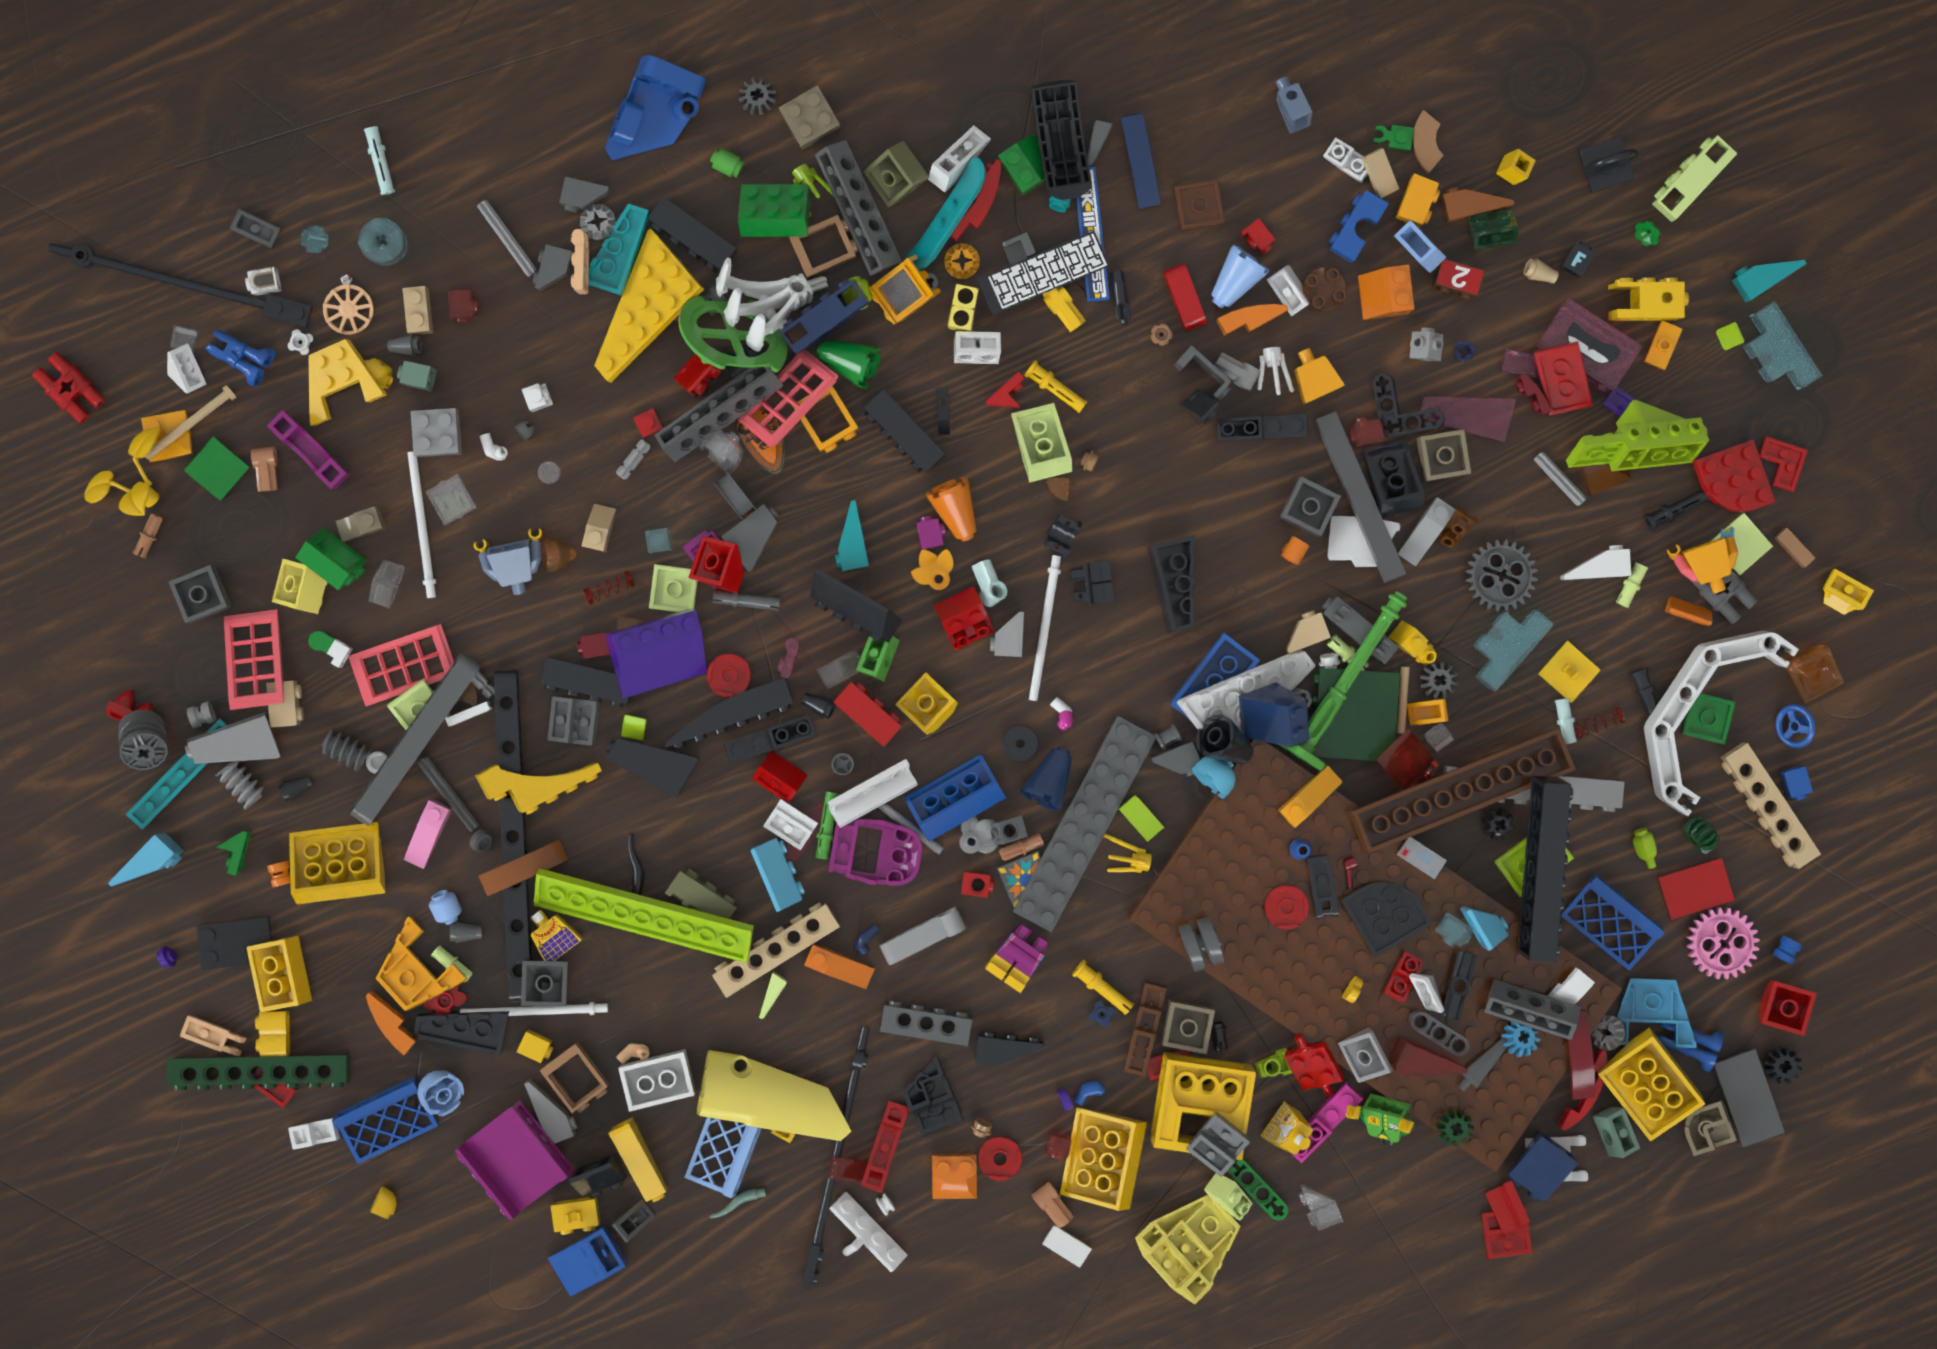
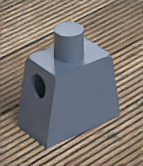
M1288 77L1277 80L1276 84L1279 91L1277 92L1276 101L1289 133L1291 134L1310 126L1313 112L1298 83L1291 85Z

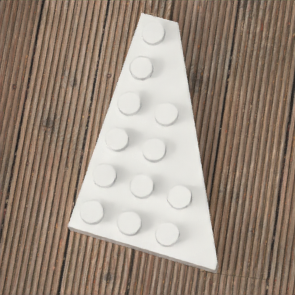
M1300 649L1181 698L1176 703L1198 730L1203 728L1206 724L1204 721L1207 718L1222 714L1229 717L1242 732L1239 706L1240 695L1273 683H1278L1292 691L1316 665L1307 653Z

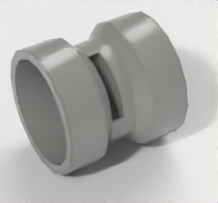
M210 701L202 703L200 707L192 706L187 708L188 719L194 729L202 727L204 723L211 724L216 722V714Z

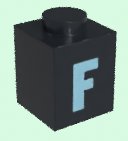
M1575 242L1571 245L1559 268L1579 279L1585 273L1595 252L1591 251L1592 247L1588 244Z

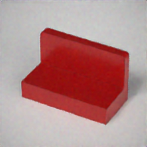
M770 751L752 779L789 804L806 779L807 774L775 752Z
M1512 1180L1486 1192L1485 1196L1503 1234L1530 1223Z

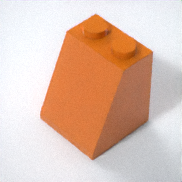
M1409 265L1386 267L1358 276L1363 320L1407 315L1414 310Z

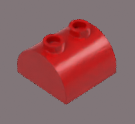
M1771 980L1766 986L1760 1002L1759 1022L1804 1036L1817 993Z

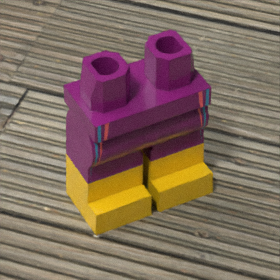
M1021 924L1014 932H1010L985 966L986 970L1001 980L1004 978V982L1019 993L1022 992L1033 972L1044 958V951L1048 945V941L1041 936H1038L1033 944L1026 941L1032 930L1024 924ZM1014 962H1016V963L1013 965V967L1011 968V970L1009 971V973L1007 974V971L1009 970V968L1012 966V964H1013Z

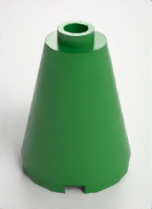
M826 339L819 344L817 349L820 361L862 389H866L870 385L866 382L869 377L874 378L881 360V355L877 354V352L881 351V348L872 345Z

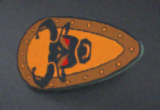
M762 406L753 417L761 423L770 412ZM774 417L765 427L774 433L781 426L780 420ZM737 418L735 424L737 434L750 455L765 470L774 474L779 473L784 463V439L782 438L776 446L770 448L738 421L739 418Z

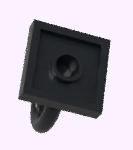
M1622 136L1578 151L1591 193L1635 179L1630 160L1638 156V151L1636 149L1626 150Z

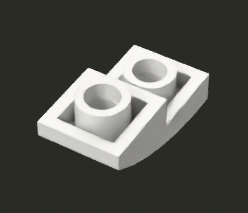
M1335 137L1323 157L1362 183L1368 175L1362 161L1364 156L1355 152L1354 148Z
M1575 968L1562 984L1558 983L1548 996L1575 1004L1595 982L1581 970Z

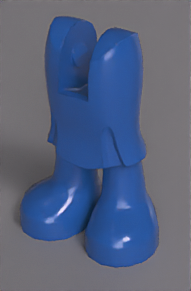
M215 330L213 336L222 342L228 343L226 348L222 351L219 347L208 343L205 349L212 356L230 364L233 369L237 368L245 374L247 383L252 387H257L261 383L265 372L244 359L248 357L260 366L267 368L275 358V350L271 348L259 350L249 346L248 343L237 340L224 331Z
M1660 1024L1661 1027L1666 1028L1668 1031H1674L1671 1040L1668 1037L1656 1035L1666 1048L1681 1052L1686 1057L1691 1056L1701 1062V1068L1704 1071H1711L1716 1062L1717 1054L1699 1048L1676 1047V1024ZM1692 1030L1696 1043L1713 1051H1720L1724 1033L1716 1031L1712 1035H1706L1698 1032V1030Z

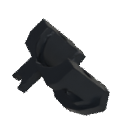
M1058 515L1053 526H1050L1046 533L1048 536L1044 546L1060 553L1061 557L1065 559L1070 552V546L1074 537L1081 529L1082 523L1079 521L1076 523L1064 516Z

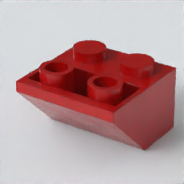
M974 586L933 605L955 651L995 632Z

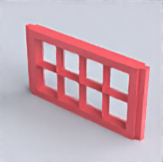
M806 350L797 354L778 374L783 384L788 378L797 384L787 395L784 391L778 389L776 392L784 399L775 408L766 403L773 395L771 394L738 419L742 425L770 448L776 446L836 383L838 378L836 373ZM803 364L810 371L800 380L793 373ZM816 374L824 381L813 391L806 383ZM803 388L810 395L800 405L792 398ZM789 402L796 410L786 419L779 411ZM763 406L770 414L760 423L753 415ZM774 417H777L783 424L772 433L765 426Z
M278 610L224 616L230 710L284 703ZM271 623L272 636L255 638L254 625ZM250 626L251 639L234 641L233 628ZM272 641L273 655L256 657L255 643ZM251 644V658L235 659L234 646ZM273 660L274 673L257 675L258 661ZM252 662L253 676L236 678L235 664ZM274 678V692L258 693V680ZM253 681L254 694L237 696V683Z
M442 624L348 656L365 706L399 696L421 681L412 682L407 666L420 662L426 677L423 679L430 685L441 681L454 663ZM432 636L437 652L424 656L418 640ZM413 642L419 658L405 662L400 646ZM395 648L400 664L387 669L382 653ZM377 655L382 671L368 675L363 659ZM439 656L444 672L430 676L425 660ZM402 668L407 684L393 688L388 673ZM384 675L389 691L375 695L370 679Z

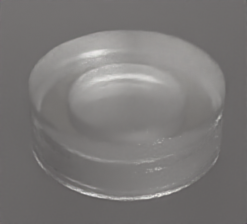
M547 461L539 466L538 477L542 482L553 484L559 480L561 470L556 463Z

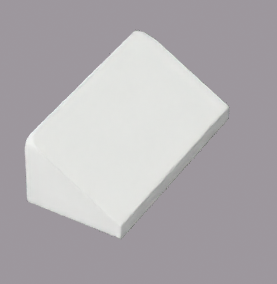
M1289 265L1267 279L1283 305L1288 306V312L1291 316L1310 304L1303 294L1302 283Z

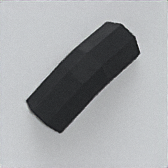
M1058 80L1038 84L1031 87L1048 195L1060 200L1078 198L1092 188V180L1083 136L1076 80Z

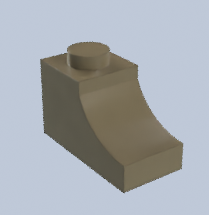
M376 506L335 521L343 542L386 529L380 508Z

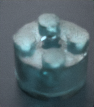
M374 218L361 229L358 245L362 253L369 260L378 265L385 266L395 264L404 257L407 251V238L403 229L395 222L386 218ZM381 238L387 241L386 245H381L379 242Z

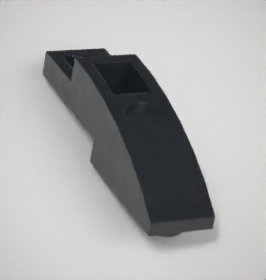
M1308 414L1217 419L1218 441L1309 437Z
M806 715L724 742L723 745L729 763L732 764L816 736L810 715Z

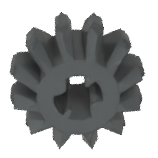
M752 77L751 85L747 81L743 83L747 90L739 89V93L745 95L739 98V102L745 103L743 105L745 111L751 107V115L755 114L756 109L759 110L760 115H763L762 108L765 107L767 111H771L768 103H776V99L771 97L776 94V90H769L772 87V83L768 82L764 85L765 79L763 77L760 78L759 83H756L755 77ZM757 92H760L763 98H758L755 101L752 94L756 95Z
M1440 661L1438 668L1435 662L1431 663L1432 671L1424 667L1423 670L1428 675H1420V679L1426 680V683L1420 685L1421 688L1429 687L1425 694L1430 695L1433 692L1434 699H1438L1439 693L1442 698H1447L1446 690L1449 693H1454V689L1450 685H1458L1457 681H1452L1451 679L1456 677L1457 673L1449 674L1452 666L1448 665L1444 669L1445 664ZM1435 676H1443V679H1441L1443 680L1442 685H1435Z

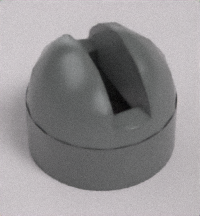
M522 421L515 426L516 431L524 440L529 439L534 433V426L527 427L530 424L529 421Z

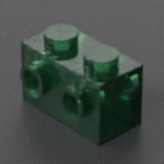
M1502 210L1468 217V235L1474 251L1518 243V223L1512 210Z

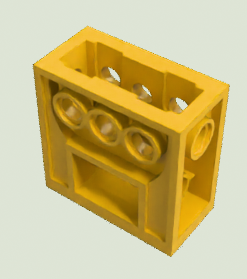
M1163 1052L1150 1134L1153 1147L1190 1153L1186 1148L1195 1136L1179 1134L1182 1113L1211 1117L1216 1111L1246 1134L1256 1071L1252 1065ZM1183 1076H1189L1186 1081H1180ZM1211 1079L1208 1084H1202L1204 1080ZM1228 1082H1233L1230 1087H1224ZM1244 1150L1236 1157V1160L1243 1159Z

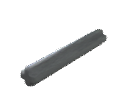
M429 757L422 758L418 762L419 767L466 828L471 832L479 827V822Z

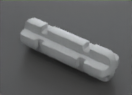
M641 439L636 445V450L633 449L624 460L623 467L620 466L617 469L616 473L622 479L626 480L630 476V471H634L644 458L643 454H647L651 446L646 441Z
M478 671L471 682L478 690L481 689L483 691L482 694L486 698H490L494 695V686L492 684L489 685L487 683L488 680Z

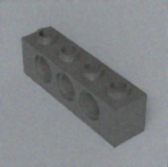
M1494 979L1488 994L1484 1013L1572 1040L1578 1025L1581 1007Z
M890 1000L889 1004L884 1003L880 1032L968 1046L972 1025V1017H968L969 1013L955 1011V1014L946 1013V1009L935 1007L933 1011L924 1010L925 1006L911 1004V1007L902 1006L903 1002ZM900 1014H909L911 1021L908 1024H901L898 1020ZM923 1017H930L933 1020V1024L929 1028H924L921 1026L920 1020ZM947 1020L955 1024V1028L949 1032L942 1028V1024Z

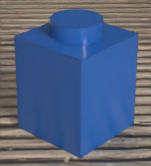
M1797 766L1779 772L1786 797L1794 798V801L1807 798V794L1813 792L1806 766Z

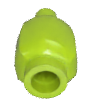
M1647 828L1637 829L1634 831L1635 836L1633 838L1635 851L1640 859L1646 861L1648 869L1655 868L1656 862L1654 858L1657 854V846L1654 836L1651 832H1648Z

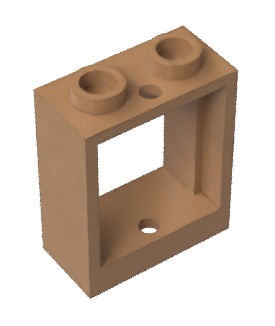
M838 215L808 228L809 236L836 224L848 251L847 254L820 266L812 268L800 241V239L806 236H789L807 280L856 259L855 252H858L857 246L853 239H848L846 232L849 231L846 221L844 219L840 220Z
M578 1041L540 1070L571 1113L576 1110L579 1113L590 1105L588 1103L589 1100L593 1097L599 1099L608 1092L606 1088L610 1083ZM578 1054L600 1085L575 1103L553 1074V1071Z

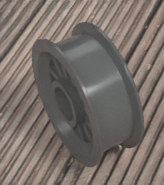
M727 470L726 475L719 481H712L742 520V516L752 508L756 510V507Z

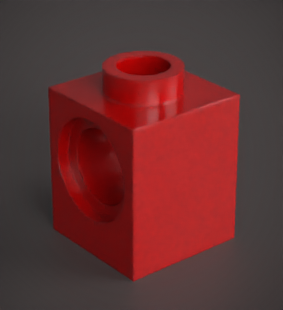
M964 871L961 894L988 898V892L993 893L994 880L990 879V874ZM980 878L984 881L985 884L981 890L972 888L971 884L974 879Z

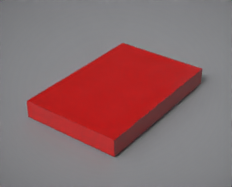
M1579 341L1534 351L1544 396L1551 410L1549 416L1594 405Z
M1722 858L1657 877L1670 920L1735 900Z

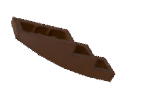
M1145 981L1124 1072L1146 1076L1167 986Z

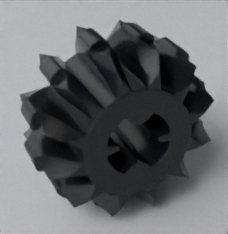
M1776 1047L1774 1050L1775 1055L1771 1052L1767 1053L1771 1059L1770 1061L1764 1060V1064L1769 1065V1067L1764 1069V1072L1770 1074V1080H1776L1780 1085H1782L1784 1080L1787 1084H1791V1076L1795 1079L1799 1078L1795 1072L1802 1071V1067L1797 1066V1064L1802 1062V1059L1795 1058L1797 1052L1794 1050L1789 1051L1788 1047H1784L1782 1051ZM1784 1063L1787 1064L1786 1068H1785V1067H1782V1069L1779 1068V1065H1780V1064H1784Z

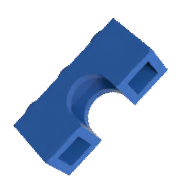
M1367 190L1362 195L1358 193L1352 202V205L1355 206L1351 214L1347 212L1340 224L1344 225L1339 233L1335 231L1329 243L1332 246L1329 250L1348 262L1353 263L1366 243L1356 235V223L1368 221L1375 226L1389 203Z

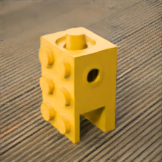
M1619 278V280H1615V283L1608 285V290H1630V309H1616L1608 312V321H1674L1685 318V306L1688 305L1689 295L1688 292H1685V282H1678V278H1664L1659 280V282H1655V278H1642L1637 280V282H1633V278Z

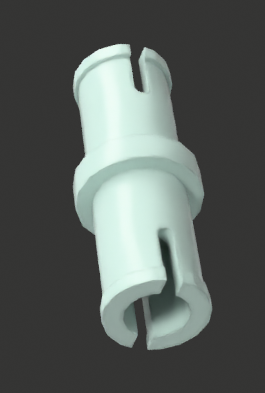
M1569 698L1555 700L1559 719L1557 720V725H1560L1565 744L1577 742L1573 726L1575 719L1571 715Z

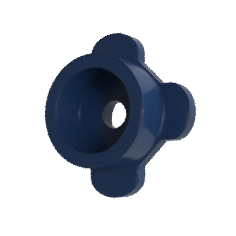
M1097 1001L1094 1004L1093 1012L1089 1014V1019L1100 1023L1102 1027H1107L1110 1017L1115 1014V1010L1113 1007L1103 1005L1102 1001Z

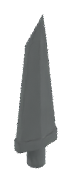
M1501 1038L1461 1072L1465 1078L1458 1087L1463 1092L1471 1084L1475 1088L1479 1087L1487 1073L1507 1048L1502 1046L1504 1042H1507V1039Z

